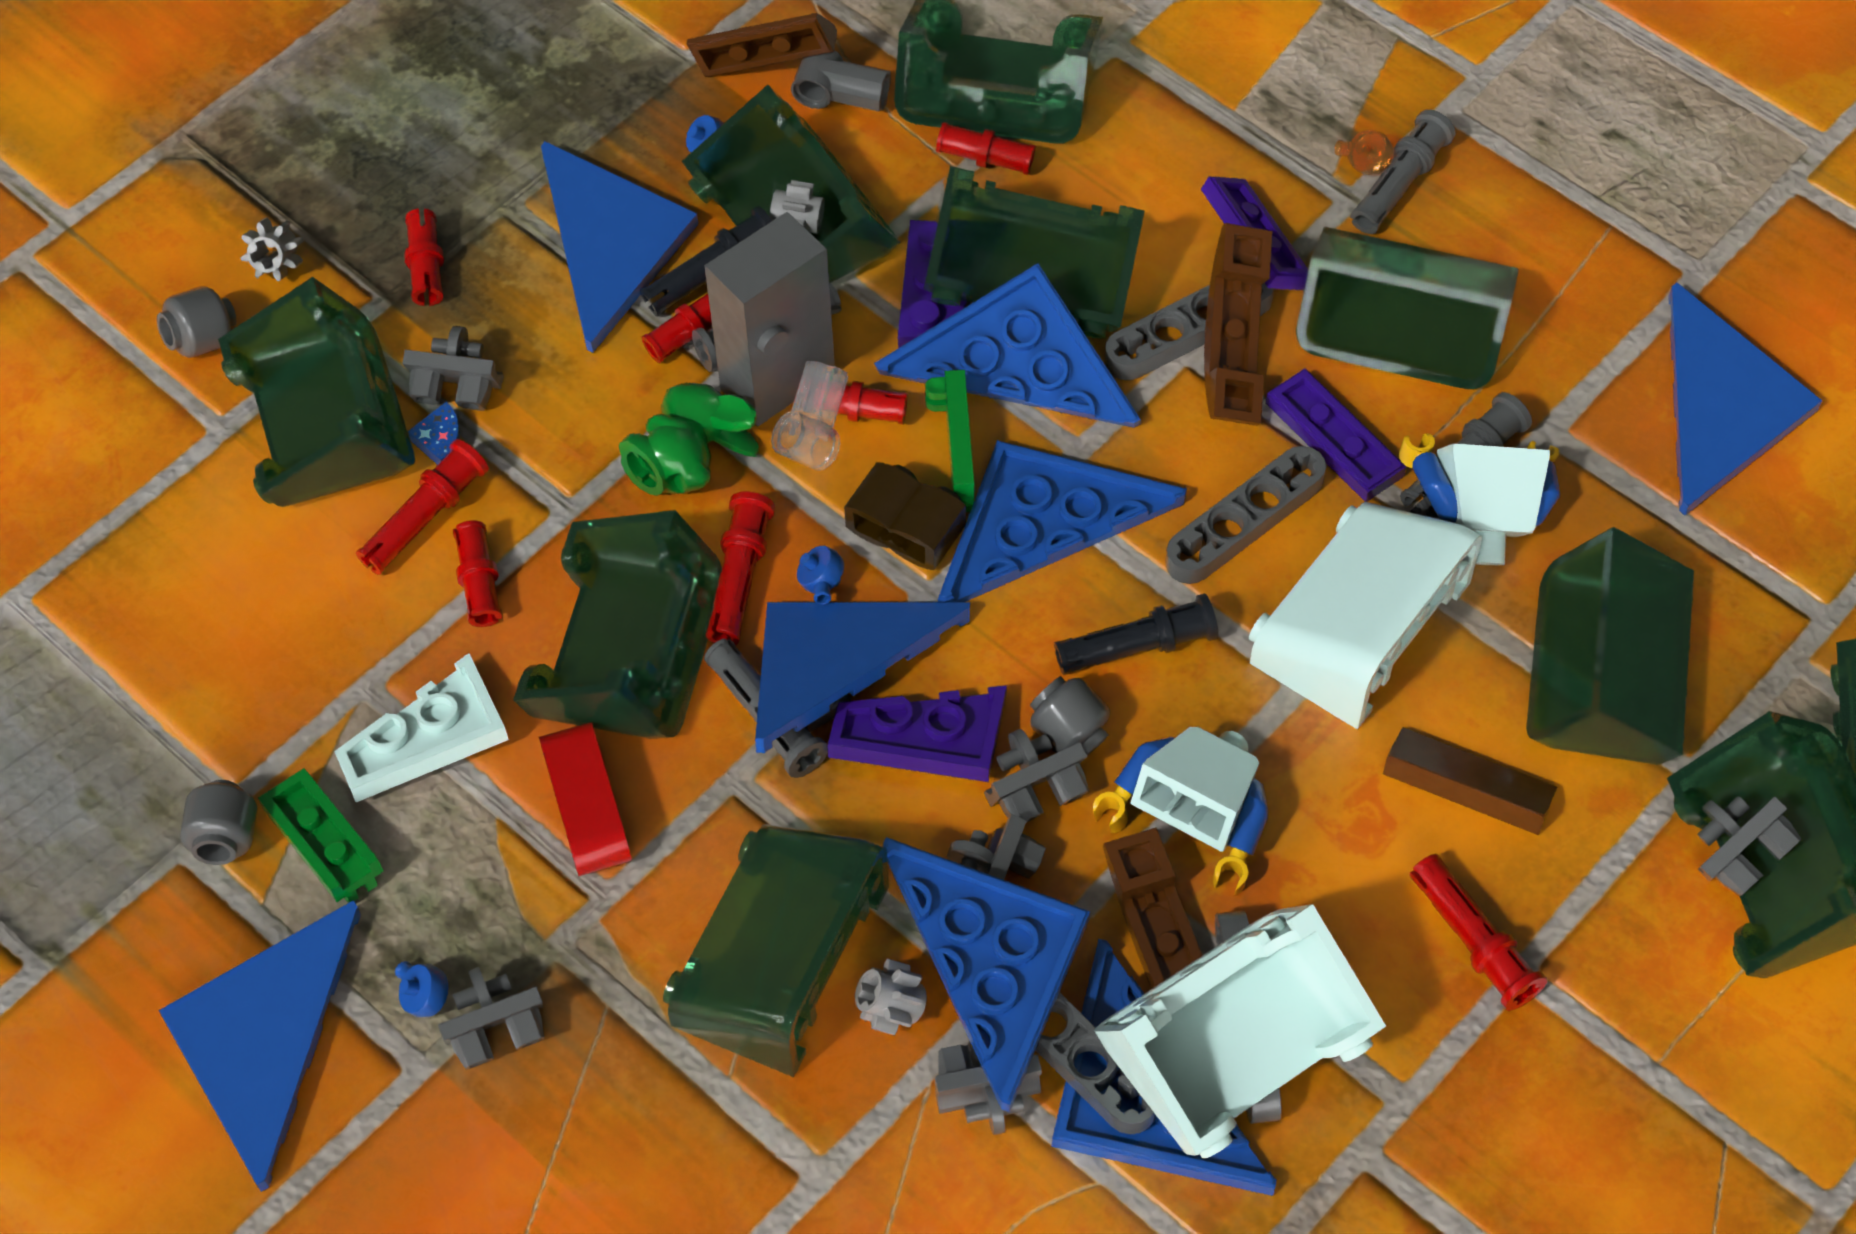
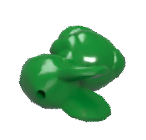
M682 383L666 390L661 404L662 414L654 415L646 423L648 436L640 433L629 434L619 444L621 465L630 480L641 490L655 496L663 492L686 494L691 491L700 490L710 481L711 470L709 465L711 453L708 442L715 441L736 453L757 457L759 444L747 431V429L755 425L757 414L755 408L747 399L737 395H722L708 384Z

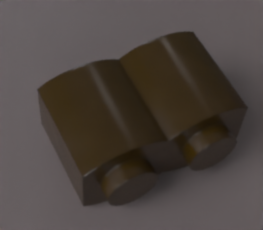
M876 462L844 506L845 525L850 531L872 544L890 548L903 559L929 570L936 569L966 525V505L953 490L944 486L935 487L922 484L917 481L916 476L909 469L901 465L892 466Z

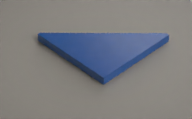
M544 141L541 145L542 155L586 348L593 353L641 295L640 289L646 288L697 227V213Z
M1038 263L874 363L881 375L926 384L930 378L945 377V371L965 370L967 393L1132 428L1141 424V419Z
M1675 283L1671 287L1668 300L1671 305L1670 340L1671 359L1674 364L1673 399L1674 418H1676L1677 423L1676 459L1677 477H1679L1680 482L1679 511L1685 516L1819 410L1822 400L1680 284Z
M997 440L939 594L938 602H967L1184 505L1187 489Z
M767 602L755 735L756 753L767 752L772 748V741L791 729L798 732L830 711L829 705L847 693H850L852 696L856 695L885 676V669L905 657L908 661L940 641L941 633L952 626L958 625L961 627L970 622V602H829L824 605L817 604L816 602Z
M886 837L883 843L884 856L1002 1110L1010 1113L1089 922L1090 911Z
M354 900L159 1010L261 1192L270 1186L272 1180L271 1172L280 1145L285 1142L298 1103L297 1095L306 1068H310L323 1029L322 1021L330 997L335 994L347 958L346 950L354 926L358 924L361 913Z
M1098 939L1081 1012L1095 1028L1107 1018L1144 995V992L1132 976L1129 977L1113 954V948L1108 941ZM1087 1051L1076 1057L1074 1066L1082 1075L1093 1077L1104 1072L1107 1068V1062L1099 1053ZM1117 1074L1110 1086L1121 1097L1120 1111L1125 1113L1127 1110L1133 1109L1139 1114L1142 1113L1141 1105L1143 1098L1139 1095L1132 1100L1126 1098L1117 1089L1118 1077L1121 1076ZM1065 1081L1052 1137V1147L1270 1196L1274 1195L1276 1179L1261 1164L1249 1147L1250 1142L1237 1124L1229 1133L1233 1141L1220 1152L1208 1158H1202L1200 1154L1197 1156L1187 1155L1157 1116L1152 1125L1141 1133L1131 1135L1121 1133L1114 1129ZM1107 1088L1100 1093L1105 1094Z

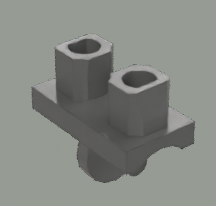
M453 326L448 339L433 338L431 343V351L433 353L405 350L402 363L410 373L409 396L415 402L430 405L440 404L443 383H457L456 404L465 409L485 411L492 388H502L504 374L496 372L493 360L477 359L483 356V344L468 342V331L466 327Z
M1018 729L1008 735L1011 750L996 758L1002 771H1006L1016 765H1019L1021 770L992 783L991 788L984 791L990 807L1000 804L1007 817L1014 814L1026 820L1027 823L1044 813L1033 787L1048 781L1060 806L1082 797L1089 791L1084 771L1080 765L1087 758V755L1079 742L1039 761L1038 755L1052 749L1049 738L1044 734L1030 741L1026 733Z
M1737 796L1724 809L1712 800H1709L1702 806V809L1712 821L1697 835L1708 846L1715 842L1723 833L1728 835L1730 839L1704 862L1698 871L1709 882L1715 877L1723 886L1738 896H1742L1763 876L1741 854L1750 843L1757 839L1779 861L1802 840L1791 822L1782 814L1787 808L1774 797L1740 828L1736 821L1750 809L1743 799Z
M1011 814L1007 819L1005 827L996 829L993 832L988 848H985L988 835L983 831L974 830L969 841L956 840L951 843L947 858L950 861L1003 880L1008 869L1029 879L1036 873L1046 847L1023 834L1026 820Z
M476 967L468 970L473 986L452 995L458 1010L480 1002L482 1008L438 1024L445 1044H452L455 1054L464 1068L468 1070L494 1059L484 1030L506 1022L516 1050L544 1040L542 1018L538 1010L543 1008V1002L536 986L492 1003L491 997L512 990L508 977L504 974L484 981L480 968Z
M960 1044L941 1048L938 1051V1075L935 1076V1094L939 1114L964 1109L967 1123L988 1119L993 1135L1005 1133L1004 1115L1024 1112L1022 1097L1041 1093L1039 1075H1042V1069L1038 1055L1032 1057L1009 1113L1000 1108L982 1066L973 1068L968 1046Z

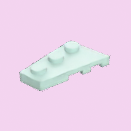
M470 653L454 663L456 671L437 685L430 681L417 690L415 693L418 699L397 714L386 713L334 751L355 802L364 800L509 740L505 726Z

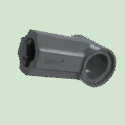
M834 50V52L802 58L791 86V92L798 102L810 108H824L833 101L880 112V110H884L888 100L891 71L845 62L842 56Z

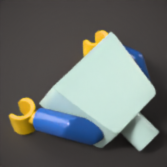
M1423 434L1420 448L1411 444L1409 436H1404L1399 451V459L1405 466L1414 470L1422 489L1439 519L1464 525L1482 536L1476 560L1477 565H1505L1506 537H1519L1533 533L1535 527L1543 523L1560 497L1556 467L1553 464L1559 456V449L1556 446L1550 445L1547 450L1536 449V442L1533 440L1527 448L1451 444L1438 449L1436 456L1432 453L1435 444V438L1432 434Z
M1189 727L1176 738H1163L1146 742L1139 746L1114 781L1118 785L1116 790L1100 794L1093 803V813L1096 822L1099 821L1106 810H1119L1109 824L1112 833L1120 832L1128 823L1125 804L1132 796L1131 805L1221 852L1227 846L1231 847L1230 855L1219 860L1215 867L1213 885L1216 888L1222 872L1226 870L1234 871L1240 877L1234 895L1241 893L1245 887L1248 878V868L1245 860L1248 854L1253 856L1267 822L1269 811L1264 785L1254 778L1259 761L1256 756L1248 753V744L1244 737L1234 731H1226L1217 737L1199 727Z

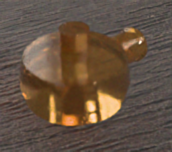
M1376 130L1362 131L1351 142L1339 140L1335 144L1334 149L1337 156H1347L1352 167L1363 175L1382 173L1390 165L1393 158L1391 141L1384 133Z

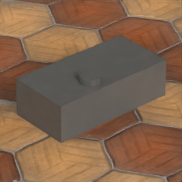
M785 212L704 265L720 389L725 395H737L748 400L755 408L757 414L755 425L757 427L804 396L808 378L826 381L836 374L827 249L790 213Z

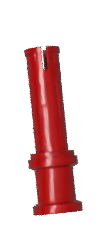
M455 439L449 446V454L433 470L426 469L421 474V479L419 480L420 487L362 548L356 551V556L367 568L371 563L374 565L371 568L373 573L381 575L384 569L442 508L450 509V507H455L460 502L459 494L476 476L484 477L489 471L488 464L472 446L460 439Z
M750 491L735 493L730 498L731 521L728 531L722 534L720 541L722 552L725 554L724 563L719 577L712 615L706 631V638L712 643H716L724 638L727 641L731 638L735 645L739 643L756 562L766 554L767 542L764 539L767 521L774 517L775 504L768 497Z
M1438 854L1429 855L1413 867L1414 871L1410 872V878L1425 893L1443 919L1466 945V948L1471 953V966L1475 972L1479 974L1484 973L1502 995L1500 1001L1505 1010H1515L1537 996L1545 987L1547 978L1540 971L1534 972L1516 950V939L1504 931L1499 932L1461 883L1452 875Z

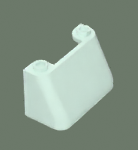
M1363 502L1358 508L1351 505L1337 524V534L1272 615L1265 612L1254 624L1249 635V640L1254 642L1250 664L1358 730L1373 708V705L1368 703L1370 692L1374 693L1380 684L1384 686L1390 679L1393 664L1442 602L1447 605L1451 598L1457 601L1470 584L1482 536L1464 525L1369 502Z
M1313 904L1279 909L1256 920L1107 1018L1094 1031L1105 1050L1187 1155L1197 1156L1200 1154L1202 1158H1208L1226 1148L1233 1141L1229 1133L1237 1124L1234 1120L1235 1117L1322 1058H1332L1339 1055L1343 1062H1347L1362 1055L1373 1046L1370 1037L1385 1028L1386 1025Z

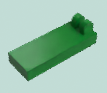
M965 370L945 371V377H934L927 380L925 384L926 407L931 411H946L952 490L966 505V512H971L974 504V473Z
M305 768L258 797L263 810L336 902L343 898L348 903L353 900L356 901L359 899L356 892L358 888L364 886L370 892L378 886L375 877L384 872L378 858Z

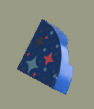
M447 402L408 431L411 442L437 465L449 454L450 444L455 439H460V427L457 416Z

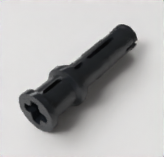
M756 206L751 209V216L730 230L722 228L714 237V244L646 288L640 289V294L645 303L658 294L664 293L662 298L652 303L648 308L658 317L663 311L707 283L704 265L772 222V219L763 208Z
M1203 593L1196 595L1194 602L1169 609H1165L1162 605L1153 607V610L1149 611L1148 617L1087 633L1076 638L1054 642V648L1061 673L1066 675L1086 667L1103 664L1156 648L1160 652L1165 651V653L1175 651L1178 644L1203 637L1211 641L1218 639L1219 635L1212 604L1208 596Z

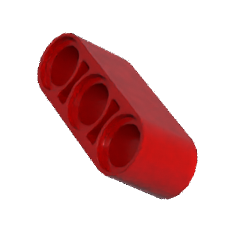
M592 722L539 736L578 877L631 862L632 858Z

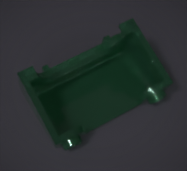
M915 0L899 30L894 94L895 108L906 121L918 125L941 128L942 123L946 122L949 125L981 133L985 129L995 131L997 136L1055 144L1066 143L1078 134L1084 118L1101 40L1103 17L1071 14L1063 18L1056 27L1053 45L1048 46L962 34L963 14L955 1Z
M768 84L682 160L693 176L688 181L692 190L706 204L712 199L718 203L736 226L751 216V209L756 206H760L770 215V207L775 190L786 191L787 184L791 183V180L814 184L812 196L823 197L825 199V207L819 233L811 234L827 249L829 283L886 256L901 243L891 227L814 129Z
M950 166L942 184L923 285L925 290L932 293V301L949 306H960L961 300L973 303L1038 263L1086 337L1104 339L1106 332H1114L1121 327L1144 210L1120 205L1118 214L1104 212L1103 216H1100L1102 207L1092 205L1090 209L1019 194L995 188L996 182L986 180L983 188H980L979 183L973 181L974 171Z
M311 277L218 339L224 359L221 366L226 377L234 385H242L255 395L272 459L262 460L255 466L256 477L253 479L254 487L265 502L269 504L274 503L280 507L290 506L397 475L415 463L413 447L376 330L358 308L314 277Z
M676 510L572 522L565 546L562 549L561 562L564 570L580 588L559 656L554 670L546 664L530 665L527 667L518 682L513 701L534 718L577 726L592 722L594 729L648 739L675 737L682 728L708 641L706 631L712 615L713 603L722 571L721 563L716 554Z
M1769 711L1667 777L1675 797L1673 800L1674 808L1679 817L1689 825H1695L1703 829L1712 821L1702 809V806L1709 800H1712L1724 809L1739 796L1750 807L1736 821L1740 828H1742L1768 802L1776 797L1787 808L1782 814L1791 822L1802 839L1779 861L1757 839L1741 852L1763 875L1740 896L1750 923L1742 925L1734 932L1735 944L1733 945V954L1738 964L1745 970L1747 976L1769 978L1856 945V775L1844 748L1831 731L1814 722ZM1725 833L1717 839L1719 848L1730 839Z
M765 824L757 832L749 831L744 838L738 855L740 864L683 971L676 970L671 975L664 991L663 1002L669 1004L668 1016L672 1027L794 1077L806 1054V1049L796 1045V1041L802 1039L807 1025L813 1026L817 1018L816 1004L858 920L866 921L870 913L869 907L878 911L889 889L887 849L882 845L863 838Z

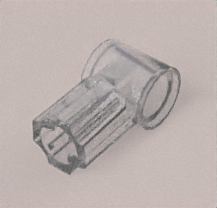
M806 361L792 410L781 416L772 432V448L776 453L816 471L824 470L831 465L837 456L840 446L839 434L833 427L848 380V372L817 361Z

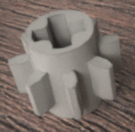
M791 180V183L787 184L786 191L775 190L769 217L773 221L785 212H788L808 232L818 234L822 225L825 199L812 196L814 184Z
M264 218L257 223L258 232L249 230L242 235L241 239L249 245L247 253L240 258L241 261H249L251 266L256 269V278H259L264 273L272 272L274 278L280 281L288 275L287 267L295 269L302 264L303 259L296 252L298 245L304 242V239L295 237L292 231L289 230V221L286 220L281 225L272 227L271 221L268 218ZM267 247H268V248L276 247V249L278 250V252H277V251H270V252H269V250L267 249Z
M886 959L883 970L872 967L861 976L855 992L856 1005L862 1011L860 1018L870 1021L871 1029L891 1035L896 1034L899 1025L911 1027L912 1024L920 1019L926 1006V990L920 983L922 976L910 972V965L891 959Z

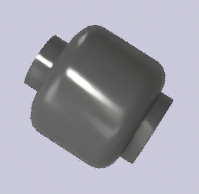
M206 286L170 296L164 301L162 312L157 315L158 330L166 347L171 351L177 350L180 355L188 358L223 348L230 341L231 326L236 325L235 310L229 299L226 297L221 298L213 289Z
M1061 676L1058 677L1030 704V707L1034 710L1030 720L1032 729L1039 736L1047 735L1051 742L1052 750L1055 753L1080 742L1088 756L1109 736L1102 727L1110 717V709L1081 678L1065 681Z
M215 780L193 789L186 797L180 831V840L185 848L192 853L194 858L210 865H225L232 862L235 858L244 855L252 846L257 814V804L254 798L236 783L229 780Z

